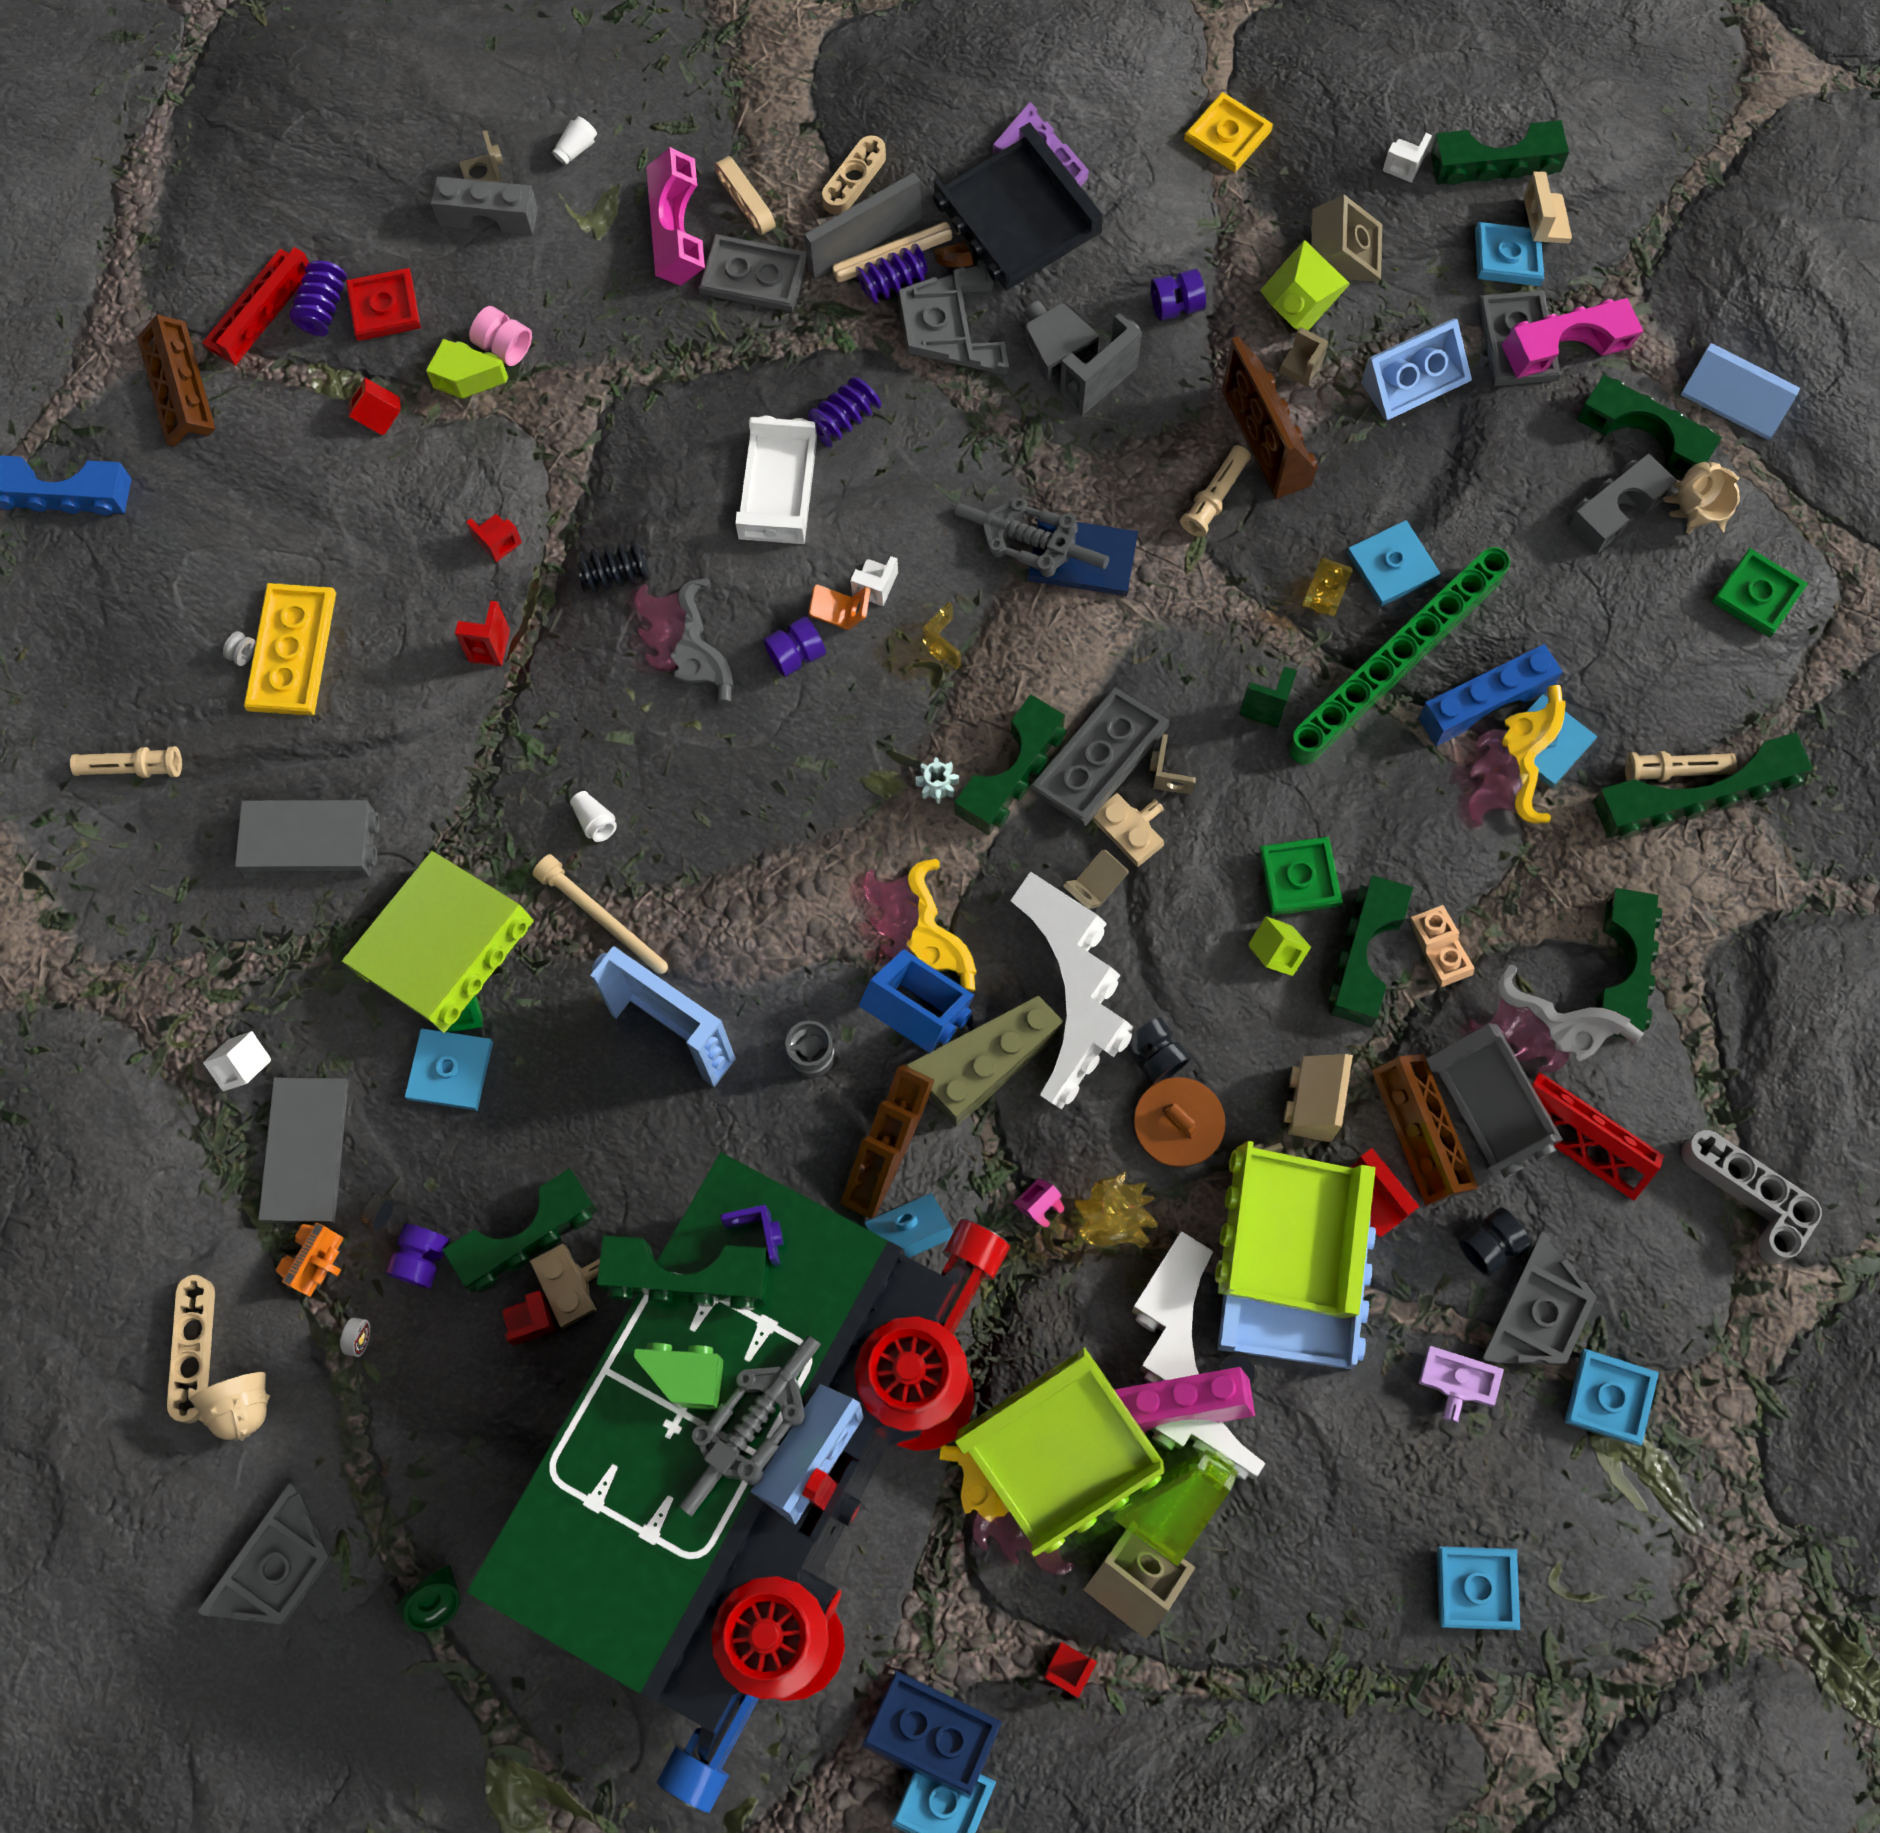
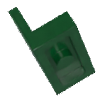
M1284 666L1276 690L1249 682L1239 715L1278 728L1298 670Z

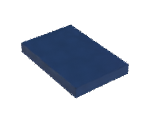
M1040 519L1038 520L1037 530L1042 529L1045 533L1050 532L1054 534L1055 530L1057 531V527L1040 522ZM1077 522L1076 545L1109 556V563L1106 569L1070 557L1068 562L1059 566L1051 577H1044L1039 569L1031 566L1029 568L1028 581L1127 596L1138 531ZM1033 547L1032 554L1041 556L1045 550H1042L1040 547Z
M895 1670L862 1747L970 1799L1002 1721Z

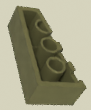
M1037 996L907 1064V1067L935 1080L929 1098L957 1127L1062 1033L1064 1021L1040 996Z

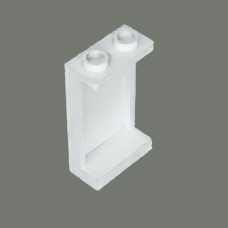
M772 416L750 417V439L742 501L735 523L738 539L805 544L817 445L816 424L803 418L785 420L776 419Z

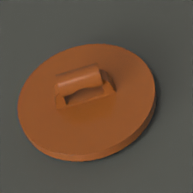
M1168 1078L1157 1082L1155 1086H1151L1142 1095L1135 1110L1134 1129L1138 1142L1151 1158L1170 1167H1191L1207 1160L1219 1147L1225 1132V1114L1219 1099L1207 1086L1189 1078Z

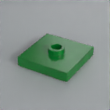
M1749 548L1714 597L1712 603L1771 638L1808 583Z
M1329 836L1259 847L1271 916L1342 905L1343 901Z

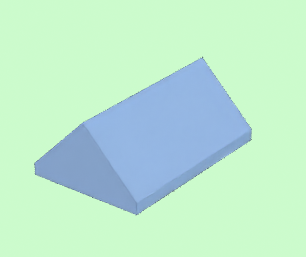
M1453 318L1368 358L1361 384L1384 419L1389 420L1472 381L1458 319Z
M1711 343L1682 391L1681 396L1770 441L1797 397L1800 388Z
M822 1384L818 1386L804 1408L805 1419L803 1423L790 1429L763 1471L762 1480L754 1485L750 1491L795 1525L810 1503L802 1496V1493L811 1474L816 1468L827 1474L830 1472L864 1418L858 1401Z

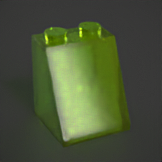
M1206 1449L1160 1475L1162 1477L1161 1480L1149 1490L1142 1491L1140 1488L1129 1495V1501L1118 1509L1113 1519L1178 1566L1231 1491L1239 1472L1233 1468L1235 1464L1227 1456L1218 1451L1213 1454Z

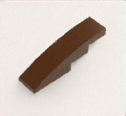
M905 1065L897 1067L887 1099L879 1105L869 1136L862 1139L840 1202L841 1205L871 1220L876 1216L909 1147L934 1084V1079Z

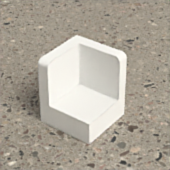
M1426 133L1419 146L1402 139H1398L1396 143L1393 142L1387 153L1383 171L1412 183L1426 156L1432 135Z
M890 556L887 565L868 559L862 571L855 569L850 580L852 596L864 587L870 588L869 602L884 606L898 574L897 558Z
M250 1031L227 1040L203 1064L224 1092L247 1084L271 1061V1058L254 1033Z

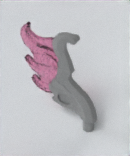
M1509 965L1499 980L1498 990L1501 1000L1495 1017L1487 1023L1497 1024L1507 1042L1517 1045L1518 1053L1514 1055L1518 1061H1527L1536 1057H1547L1548 1064L1539 1068L1540 1072L1547 1073L1561 1069L1567 1063L1571 1052L1577 1054L1576 1058L1579 1062L1586 1060L1596 1053L1606 1038L1613 1034L1623 1035L1634 1045L1644 1035L1642 1031L1630 1023V1019L1605 1008L1589 1007L1565 1014L1556 1012L1553 1003L1520 992L1514 987L1512 979L1517 972L1515 965ZM1474 1019L1470 1020L1472 1033L1487 1024L1479 1025Z

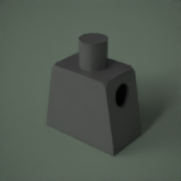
M1036 301L1025 310V315L1030 322L1025 326L1024 341L1047 384L1061 376L1062 360L1071 352L1082 362L1098 354L1099 335L1067 305L1059 304L1047 311L1040 301Z

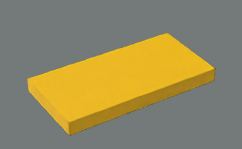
M267 583L244 707L247 711L315 715L336 597L334 588Z

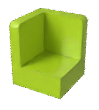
M1265 916L1249 942L1250 949L1265 967L1291 976L1295 974L1311 948L1292 925Z

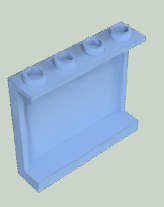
M613 946L607 954L605 952L602 953L592 966L593 972L590 976L611 1015L617 1019L629 1002L635 1004L687 1041L686 1043L702 1079L715 1087L736 1059L722 1021Z
M1369 1222L1360 1313L1358 1316L1343 1319L1223 1295L1217 1350L1353 1369L1357 1365L1358 1360L1363 1361L1366 1341L1365 1338H1360L1361 1323H1366L1368 1319L1369 1301L1363 1300L1364 1286H1370L1372 1278V1264L1367 1263L1368 1249L1372 1250L1374 1247L1375 1227H1370Z

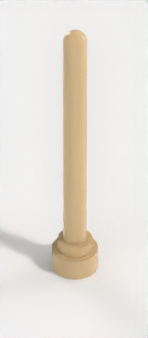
M549 854L536 865L532 875L543 885L548 884L551 887L555 885L656 973L664 974L668 970V964L568 879L564 875L565 871L562 869V863L554 856Z

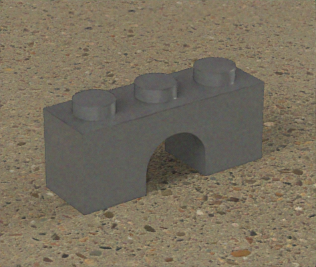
M437 176L431 201L438 224L441 227L471 229L473 216H485L496 221L502 233L533 236L538 206L531 185Z
M1649 453L1639 462L1635 459L1630 461L1620 472L1621 476L1615 481L1612 478L1605 481L1597 490V495L1591 500L1587 497L1584 498L1573 509L1572 512L1575 515L1569 528L1595 554H1598L1618 538L1630 520L1621 512L1618 507L1619 504L1632 505L1645 516L1660 504L1664 497L1669 496L1677 480Z

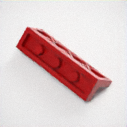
M296 247L289 253L280 248L202 342L203 346L236 366L301 285V279L305 274V268L309 263L305 253Z
M1539 1072L1531 1085L1554 1125L1569 1124L1576 1129L1578 1140H1563L1555 1144L1554 1147L1635 1201L1660 1170L1665 1155ZM1601 1145L1608 1150L1610 1161L1595 1162L1589 1158L1587 1146ZM1632 1166L1644 1175L1635 1187H1632L1620 1178L1618 1168Z

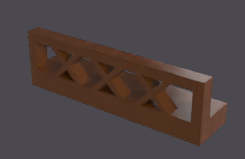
M156 314L137 336L166 445L176 446L188 432L209 436L215 430V425L186 321ZM154 337L155 339H154V344H153V349H152V345H151V341H150V340ZM162 363L161 373L159 374L160 364ZM168 389H169V397H168V402H167L166 397H167V392H168ZM176 417L178 425L174 429V422Z
M1425 1055L1398 1056L1373 1069L1372 1073L1425 1205H1434L1453 1195L1469 1193L1479 1189ZM1411 1065L1415 1066L1420 1080L1415 1076ZM1426 1101L1430 1103L1433 1113L1429 1110ZM1440 1135L1444 1137L1447 1147L1443 1145ZM1453 1169L1458 1172L1462 1184L1459 1185Z

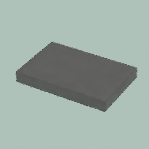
M715 234L699 285V292L702 295L793 313L808 262L807 253L805 251Z
M1545 291L1480 295L1478 305L1493 386L1558 381L1561 376L1558 357L1554 359L1546 371L1517 379L1502 348V343L1510 334V329L1513 326L1524 321L1529 323L1537 322L1549 315Z

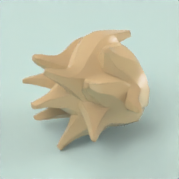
M1701 462L1693 465L1682 481L1677 480L1675 487L1679 489L1678 492L1664 497L1663 500L1668 503L1680 504L1681 508L1679 510L1671 511L1669 514L1671 517L1689 519L1686 525L1688 527L1686 533L1689 534L1696 527L1715 523L1724 533L1727 521L1734 514L1735 508L1740 502L1739 489L1736 484L1739 477L1733 471L1721 467L1718 463Z

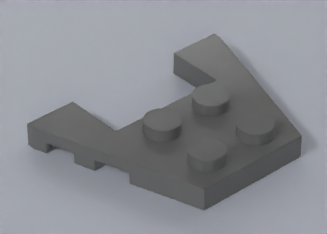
M983 260L978 261L977 266L966 270L962 267L953 270L952 275L938 280L936 277L899 290L898 303L907 353L1002 375L1008 373L1009 363L1005 342L972 344L970 340L962 293L992 291L994 283L986 270V264Z

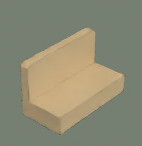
M1534 171L1523 196L1532 239L1535 242L1568 244L1572 239L1563 195L1550 192L1546 172Z

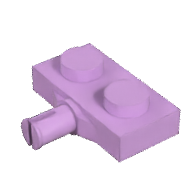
M1429 1346L1418 1384L1439 1390L1445 1396H1448L1442 1418L1458 1423L1463 1402L1474 1401L1489 1407L1495 1406L1504 1369Z

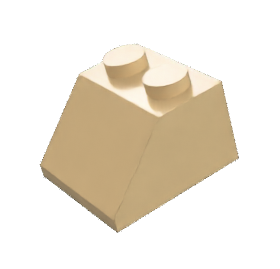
M1353 1055L1303 1056L1299 1066L1292 1067L1289 1087L1295 1088L1293 1102L1287 1101L1283 1122L1289 1123V1135L1332 1142L1343 1123Z

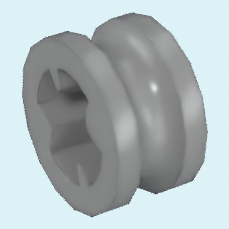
M239 631L234 632L225 642L223 657L229 661L234 660V663L239 666H244L252 658L256 642L251 637L245 638V635Z

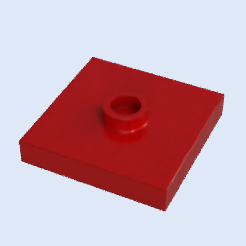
M410 268L346 280L354 333L357 341L421 329Z

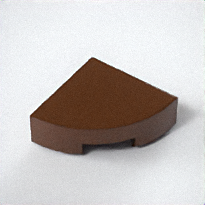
M963 242L934 250L935 261L940 265L948 267L973 265L972 255Z

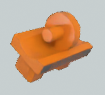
M317 1222L314 1226L301 1225L295 1235V1242L302 1246L297 1257L294 1259L287 1255L282 1258L276 1268V1272L284 1278L282 1282L311 1297L317 1284L321 1285L328 1272L336 1276L341 1272L340 1268L332 1264L339 1254L337 1249L344 1237Z

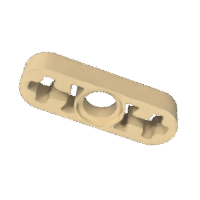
M877 136L862 138L825 185L822 197L823 206L827 212L839 215L848 210L886 160L885 143L881 138ZM866 151L870 153V155L867 157V159H866ZM851 170H858L863 176L858 180H850L846 177V174ZM841 192L843 199L837 198L841 194Z
M727 156L716 162L714 167L721 183L759 235H763L774 229L776 225L769 208L732 157Z

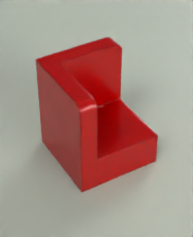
M365 377L348 403L349 417L375 432L385 435L401 411L400 397Z
M495 514L480 526L472 518L466 521L471 536L496 563L522 543L516 526L508 518L503 521L499 515Z
M540 1291L525 1295L526 1302L505 1308L502 1311L508 1330L505 1337L512 1346L556 1331L546 1296Z
M1061 1642L1043 1678L1079 1698L1097 1661L1088 1658Z

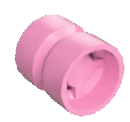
M488 306L480 311L474 319L469 337L472 344L485 352L491 350L503 363L508 366H514L527 353L531 345L532 332L518 321L510 320L508 315L497 308Z

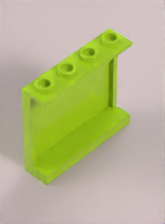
M431 851L342 962L358 977L367 983L369 981L432 1022L441 1032L445 1033L457 1021L471 999L480 992L483 984L494 970L503 963L506 955L518 940L526 934L534 920L520 904Z
M1251 1141L1238 1146L1232 1152L1229 1163L1230 1172H1233L1232 1186L1228 1187L1225 1195V1208L1229 1209L1227 1223L1223 1224L1220 1233V1244L1224 1246L1222 1260H1219L1215 1271V1281L1219 1283L1218 1294L1343 1319L1358 1316L1360 1313L1376 1167L1359 1165L1355 1168L1339 1166L1253 1148L1254 1142Z
M1085 1347L959 1429L955 1439V1443L963 1454L970 1453L1032 1543L1031 1553L1034 1557L1043 1551L1049 1554L1057 1550L1065 1542L1064 1538L1075 1530L1078 1533L1086 1531L1096 1523L1098 1515L1108 1509L1110 1512L1120 1509L1129 1501V1495L1140 1488L1142 1491H1146L1154 1487L1161 1480L1162 1477L1160 1475L1164 1473L1163 1460Z

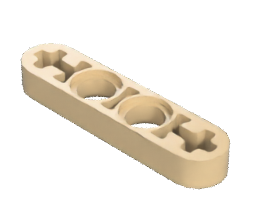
M191 1275L182 1279L176 1290L167 1398L169 1415L176 1421L188 1424L198 1421L200 1414L196 1407L188 1409L187 1415L185 1411L179 1410V1404L187 1400V1390L180 1388V1384L197 1385L196 1390L189 1388V1400L194 1394L208 1388L215 1302L214 1286L210 1281L198 1275ZM197 1284L204 1292L203 1295L196 1297L195 1308L203 1310V1314L185 1313L187 1308L194 1310V1299L188 1297V1291L194 1290ZM191 1320H199L202 1325L201 1334L195 1340H187L183 1332L184 1327ZM195 1357L199 1362L198 1372L193 1377H183L180 1369L182 1363L187 1358Z

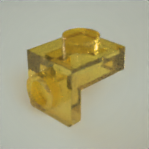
M1321 558L1302 606L1311 608L1318 613L1335 617L1351 576L1352 568L1326 558Z

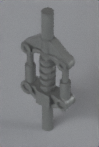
M1020 497L991 510L990 513L959 503L956 507V516L984 526L988 547L992 556L999 558L1005 554L1014 557L1022 564L1039 569L1044 577L1054 575L1056 569L1063 563L1068 562L1070 557L1102 569H1106L1108 566L1109 556L1076 545L1078 525L1074 515L1070 513L1061 516L1047 510L1040 511L1029 507L1026 500ZM1028 514L1039 518L1040 522L1057 527V531L1055 530L1054 534L1050 532L1045 533L1042 529L1037 530L1034 526L1029 527L1028 524H1021L1017 519ZM1008 535L1009 538H1016L1017 541H1024L1028 545L1032 544L1034 547H1040L1045 552L1043 555L1038 556L1024 550L1019 552L1006 547L1005 537Z
M807 1335L783 1368L770 1367L742 1370L736 1378L738 1387L726 1403L719 1405L705 1425H699L693 1430L692 1439L699 1446L704 1460L710 1465L679 1504V1507L691 1517L723 1475L728 1479L742 1480L749 1485H756L762 1480V1469L779 1448L777 1445L790 1427L801 1425L805 1419L804 1407L796 1377L821 1346L818 1341ZM762 1392L763 1395L761 1397L758 1395L754 1400L756 1404L754 1406L750 1405L747 1409L749 1413L741 1417V1424L737 1423L734 1426L735 1432L728 1434L726 1444L717 1437V1434L734 1413L731 1410L744 1393ZM778 1404L783 1422L771 1438L764 1440L751 1459L739 1455L741 1450L745 1452L748 1448L747 1442L754 1440L753 1434L760 1432L762 1429L760 1425L762 1423L766 1424L769 1420L767 1416L769 1413L773 1414L776 1411L774 1407Z

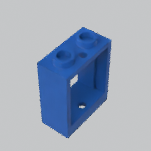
M903 949L870 980L859 1003V1007L931 1053L940 1043L946 1045L957 1027L961 1029L966 1024L972 1014V1010L968 1007L974 994ZM900 985L904 986L944 1014L938 1018L896 989Z

